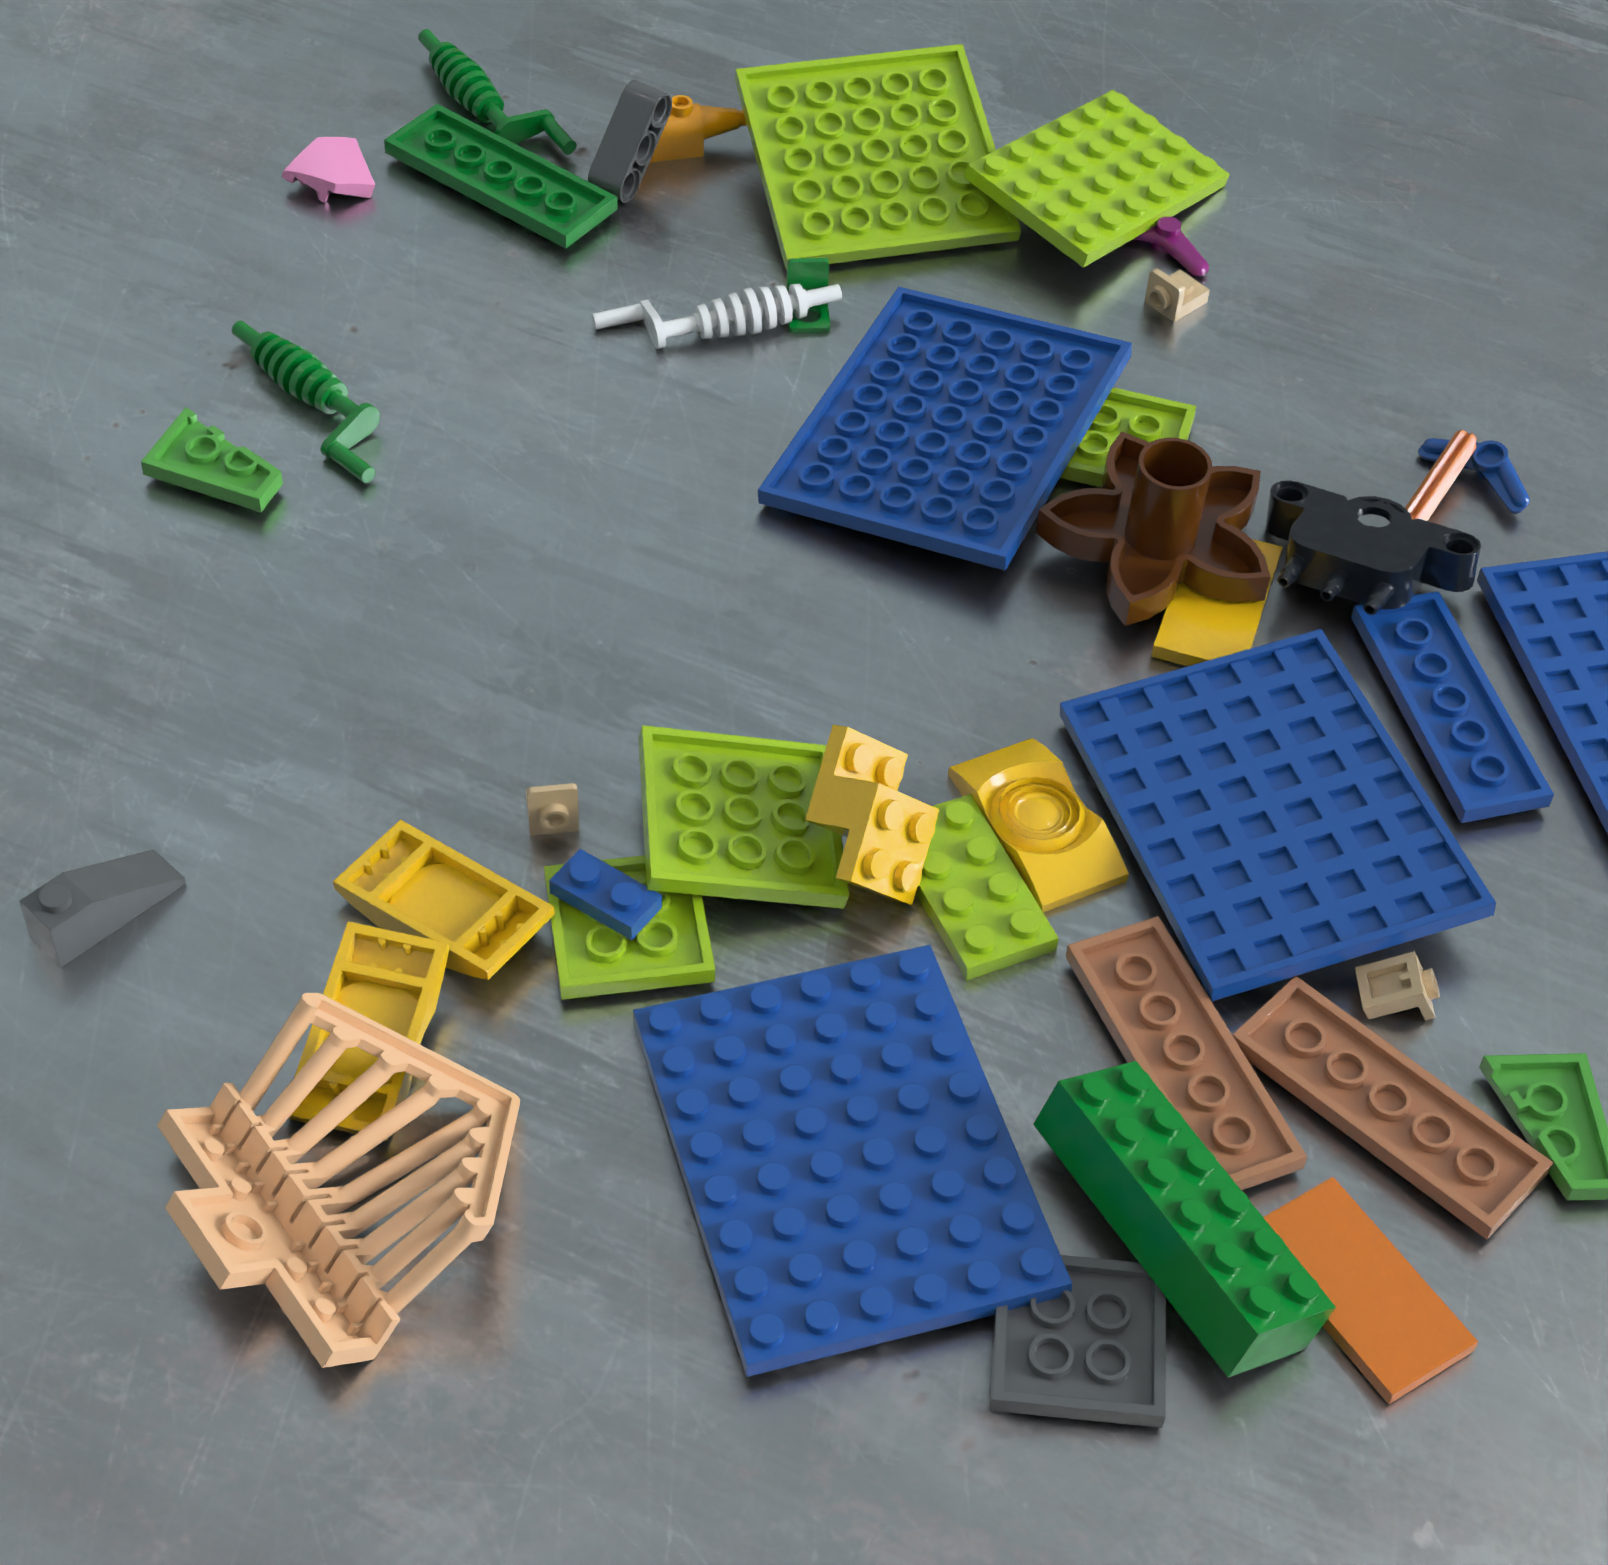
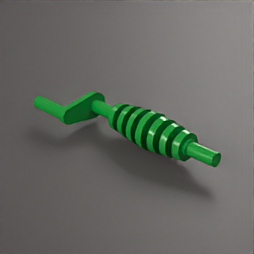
M424 29L419 33L418 40L430 52L429 63L447 93L481 122H492L496 127L495 134L517 145L545 131L564 154L569 155L576 150V142L557 123L554 115L549 110L544 109L507 117L503 112L504 102L479 64L452 43L440 42L429 29Z
M237 321L232 327V334L250 347V356L253 361L283 391L326 414L338 412L345 417L344 421L323 441L320 448L321 454L330 460L333 459L363 483H369L375 476V469L349 449L376 429L380 421L379 410L370 403H363L358 406L347 398V387L310 351L273 332L267 331L260 334L244 321Z

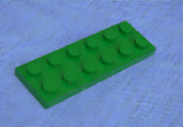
M435 104L384 139L386 154L564 248L569 247L618 210L617 196L439 104Z

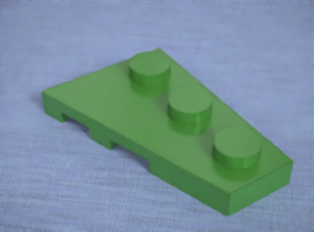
M187 407L184 408L141 461L143 475L259 512L264 510L283 485L282 474L279 469L245 446L236 447L227 441L224 432L214 425L209 428L197 420V414Z

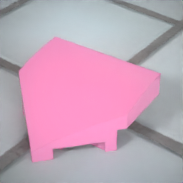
M317 137L285 168L282 174V178L290 183L298 180L300 184H306L315 189L318 200L323 203L327 202L330 191L337 194L371 198L375 188L374 180L356 138Z

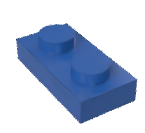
M579 849L549 880L550 894L631 941L662 908L661 894L656 891L647 890V886L582 849Z

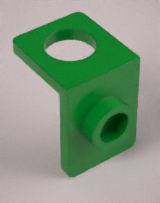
M792 258L787 261L788 294L790 284H801L802 288L806 291L828 286L829 260L827 258ZM828 303L809 307L808 311L815 312L820 316L819 320L811 323L797 319L792 311V321L788 323L789 332L827 333L830 331Z

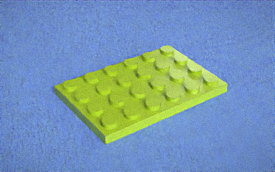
M1111 90L968 164L964 178L1080 266L1085 267L1157 225L1160 218L1172 217L1225 187L1230 174L1218 166L1212 158L1204 156L1189 145L1183 137L1175 135L1160 124L1154 116L1146 114L1131 103L1125 95Z

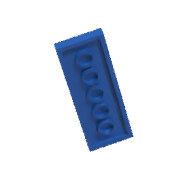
M1439 591L1414 595L1404 607L1388 610L1381 609L1375 615L1367 614L1363 609L1364 604L1354 605L1351 619L1460 823L1549 807L1554 796L1553 791Z

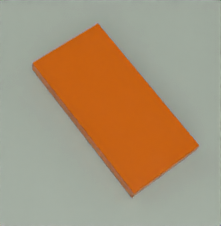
M1334 1177L1263 1217L1336 1306L1324 1323L1323 1328L1388 1405L1474 1352L1478 1344L1477 1339Z

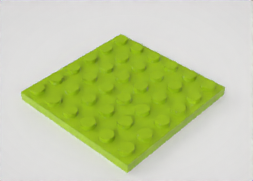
M963 44L736 69L735 83L785 269H787V261L792 258H827L829 264L1019 240L1021 228L1018 218L964 178L968 164L995 151L996 148Z

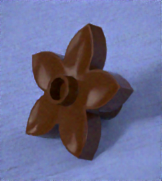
M1121 432L1110 446L1104 469L1102 488L1074 490L1054 498L1039 509L1035 533L1053 548L1071 557L1086 561L1110 562L1106 579V593L1111 608L1125 626L1149 619L1163 611L1173 600L1179 583H1184L1190 589L1217 600L1250 602L1265 600L1270 581V573L1265 556L1257 544L1241 531L1247 526L1253 514L1259 491L1261 471L1237 466L1212 467V461L1207 452L1197 444L1185 439L1161 438L1149 443L1128 433Z

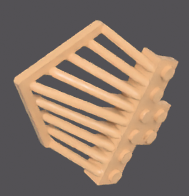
M304 993L240 1092L233 1083H224L210 1107L169 1109L163 1114L157 1127L199 1187V1189L174 1191L165 1209L220 1290L260 1284L267 1286L283 1313L293 1324L322 1368L374 1360L401 1320L397 1314L472 1242L483 1241L493 1226L520 1106V1098L513 1092L321 993ZM313 1024L329 1032L328 1038L265 1114L256 1116L253 1111L309 1025ZM358 1047L378 1057L377 1061L291 1138L276 1141L272 1139L346 1048ZM405 1071L426 1082L421 1089L317 1162L296 1163L387 1082L394 1073ZM456 1097L473 1106L468 1113L348 1184L338 1187L318 1188L433 1107L441 1098ZM426 1163L425 1165H423L422 1167H420L419 1169H417L401 1181L397 1182L396 1184H394L393 1186H391L390 1188H388L387 1190H385L384 1192H382L381 1194H379L378 1196H376L375 1198H373L357 1210L349 1213H342L343 1211L347 1210L348 1208L352 1207L353 1205L357 1204L358 1202L362 1201L368 1196L374 1194L375 1192L379 1191L380 1189L384 1188L385 1186L389 1185L390 1183L394 1182L395 1180L399 1179L400 1177L404 1176L410 1171ZM425 1191L423 1194H421L410 1204H408L406 1207H404L402 1210H400L398 1213H396L394 1216H392L390 1219H388L386 1222H384L382 1225L376 1228L365 1238L353 1239L354 1237H356L357 1235H359L360 1233H362L363 1231H365L366 1229H368L369 1227H371L372 1225H374L375 1223H377L378 1221H380L381 1219H383L384 1217H386L387 1215H389L390 1213H392L393 1211H395L396 1209H398L399 1207H401L402 1205H404L405 1203H407L408 1201H410L411 1199ZM459 1218H461L455 1226V1228L450 1233H448L419 1263H417L389 1292L380 1290L404 1267H406L413 1259H415L422 1251H424L432 1242H434L441 1234H443L450 1226H452ZM416 1227L394 1248H392L384 1257H382L375 1265H366L373 1258H375L377 1255H379L381 1252H383L385 1249H387L389 1246H391L393 1243H395L397 1240L403 1237L406 1233H408L410 1230Z

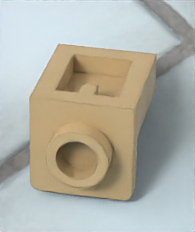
M1155 268L1149 273L1144 302L1171 321L1176 322L1207 303L1210 289L1182 270H1178L1169 276L1160 269Z
M1415 951L1355 967L1362 1008L1368 1020L1419 1007L1425 1021L1435 1018L1432 1000L1440 998L1438 984L1432 968L1423 970Z

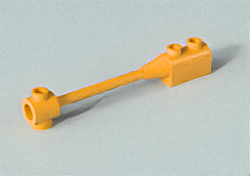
M673 96L670 116L650 162L703 157L705 139L739 129L740 126H747L743 110L699 105V103H693L692 99L688 96Z

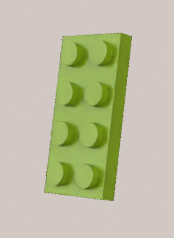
M965 795L934 805L933 807L939 809L916 895L965 980L968 981L1057 951L1059 941L1057 934L972 795Z

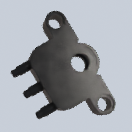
M1291 480L1276 482L1270 490L1266 529L1272 536L1288 541L1285 566L1277 578L1278 584L1282 587H1289L1292 583L1297 582L1301 585L1320 590V596L1325 601H1331L1335 596H1339L1364 604L1363 609L1369 615H1375L1381 609L1388 610L1404 607L1410 602L1422 583L1451 592H1464L1473 587L1481 543L1471 534L1419 518L1412 520L1407 509L1401 504L1386 498L1363 496L1347 500L1344 495ZM1374 514L1386 518L1390 524L1383 527L1367 526L1362 524L1357 518L1363 515Z

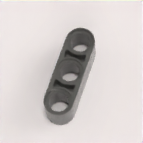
M632 80L625 86L590 167L588 182L617 196V200L623 203L629 202L635 196L672 109V97L670 94L638 80Z

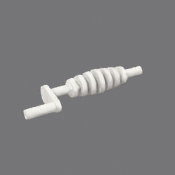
M790 284L789 294L784 285H777L773 287V295L767 286L758 287L756 294L752 288L741 290L740 298L736 292L726 295L725 306L721 298L710 301V312L703 303L695 306L692 316L662 322L659 314L648 299L639 301V304L592 313L591 316L595 330L643 320L654 347L660 349L666 347V338L696 332L702 339H710L713 336L712 328H714L718 338L729 336V326L734 336H744L746 326L751 335L758 334L762 331V323L766 330L776 328L777 318L782 325L791 322L792 311L797 319H801L807 316L809 307L842 300V291L839 284L807 291L802 288L801 284Z

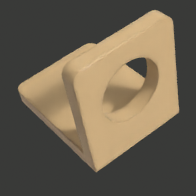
M576 784L535 786L526 789L530 836L579 831L578 790Z

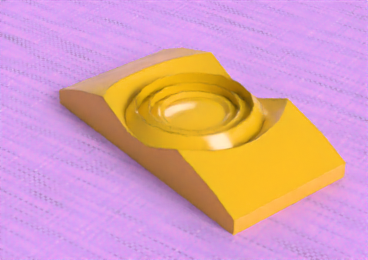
M1034 738L949 767L948 776L962 796L972 795L1043 913L1128 880L1129 873L1104 820L1088 809L1073 788L1063 762Z
M401 819L333 881L334 889L377 927L447 942L449 953L446 968L471 977L487 980L555 915L553 905Z
M348 921L323 995L421 1044L423 1035L436 1010L446 968L449 945L443 941ZM312 1024L295 1076L328 1038L329 1032ZM358 1047L346 1048L288 1119L308 1123L377 1061L378 1057ZM405 1071L394 1073L387 1082L334 1129L357 1134L407 1098L413 1075Z

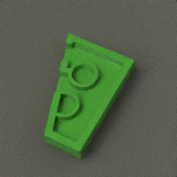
M1587 1054L1484 1055L1479 1066L1480 1070L1530 1146L1553 1162L1549 1174L1567 1201L1608 1199V1126Z

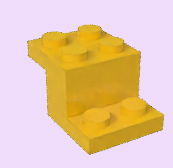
M833 724L805 820L847 837L836 875L837 879L893 901L912 905L917 887L921 881L922 869L930 841L935 832L939 809L898 792L908 754L852 728Z

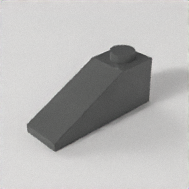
M153 849L62 872L19 900L30 939L62 968L185 885L186 882L185 877Z

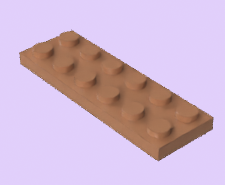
M1159 916L1067 946V961L1127 1063L1137 1061L1143 1070L1148 1073L1152 1081L1182 1115L1186 1123L1207 1149L1213 1153L1216 1160L1241 1190L1304 1169L1307 1155Z
M1297 976L1293 977L1232 1034L1251 1064L1486 1240L1548 1175L1553 1165V1162Z

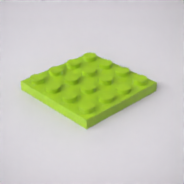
M642 725L638 744L647 890L844 909L849 898L848 883L836 878L844 851L842 835L805 820L827 745Z

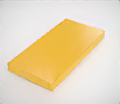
M1252 539L1265 556L1270 573V581L1265 600L1231 602L1217 600L1190 589L1184 583H1179L1173 600L1166 608L1153 645L1151 657L1184 666H1191L1251 649L1283 547Z

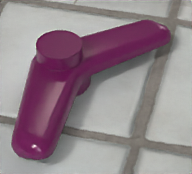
M1174 217L1160 218L1156 226L1134 238V240L1150 242L1151 246L1159 252L1170 253L1195 276H1204L1209 271V264L1182 233L1181 222Z

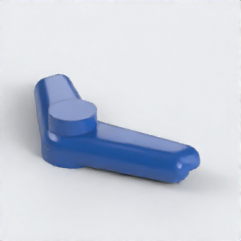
M1437 438L1425 440L1418 449L1419 457L1427 461L1436 462L1450 440ZM1498 441L1475 442L1476 449L1463 468L1476 471L1480 478L1487 480L1511 513H1521L1529 505L1530 498L1508 457L1507 448Z

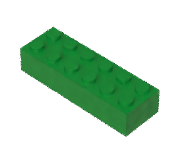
M1133 1061L1057 1082L1033 1125L1225 1375L1229 1378L1305 1350L1336 1306L1138 1062Z

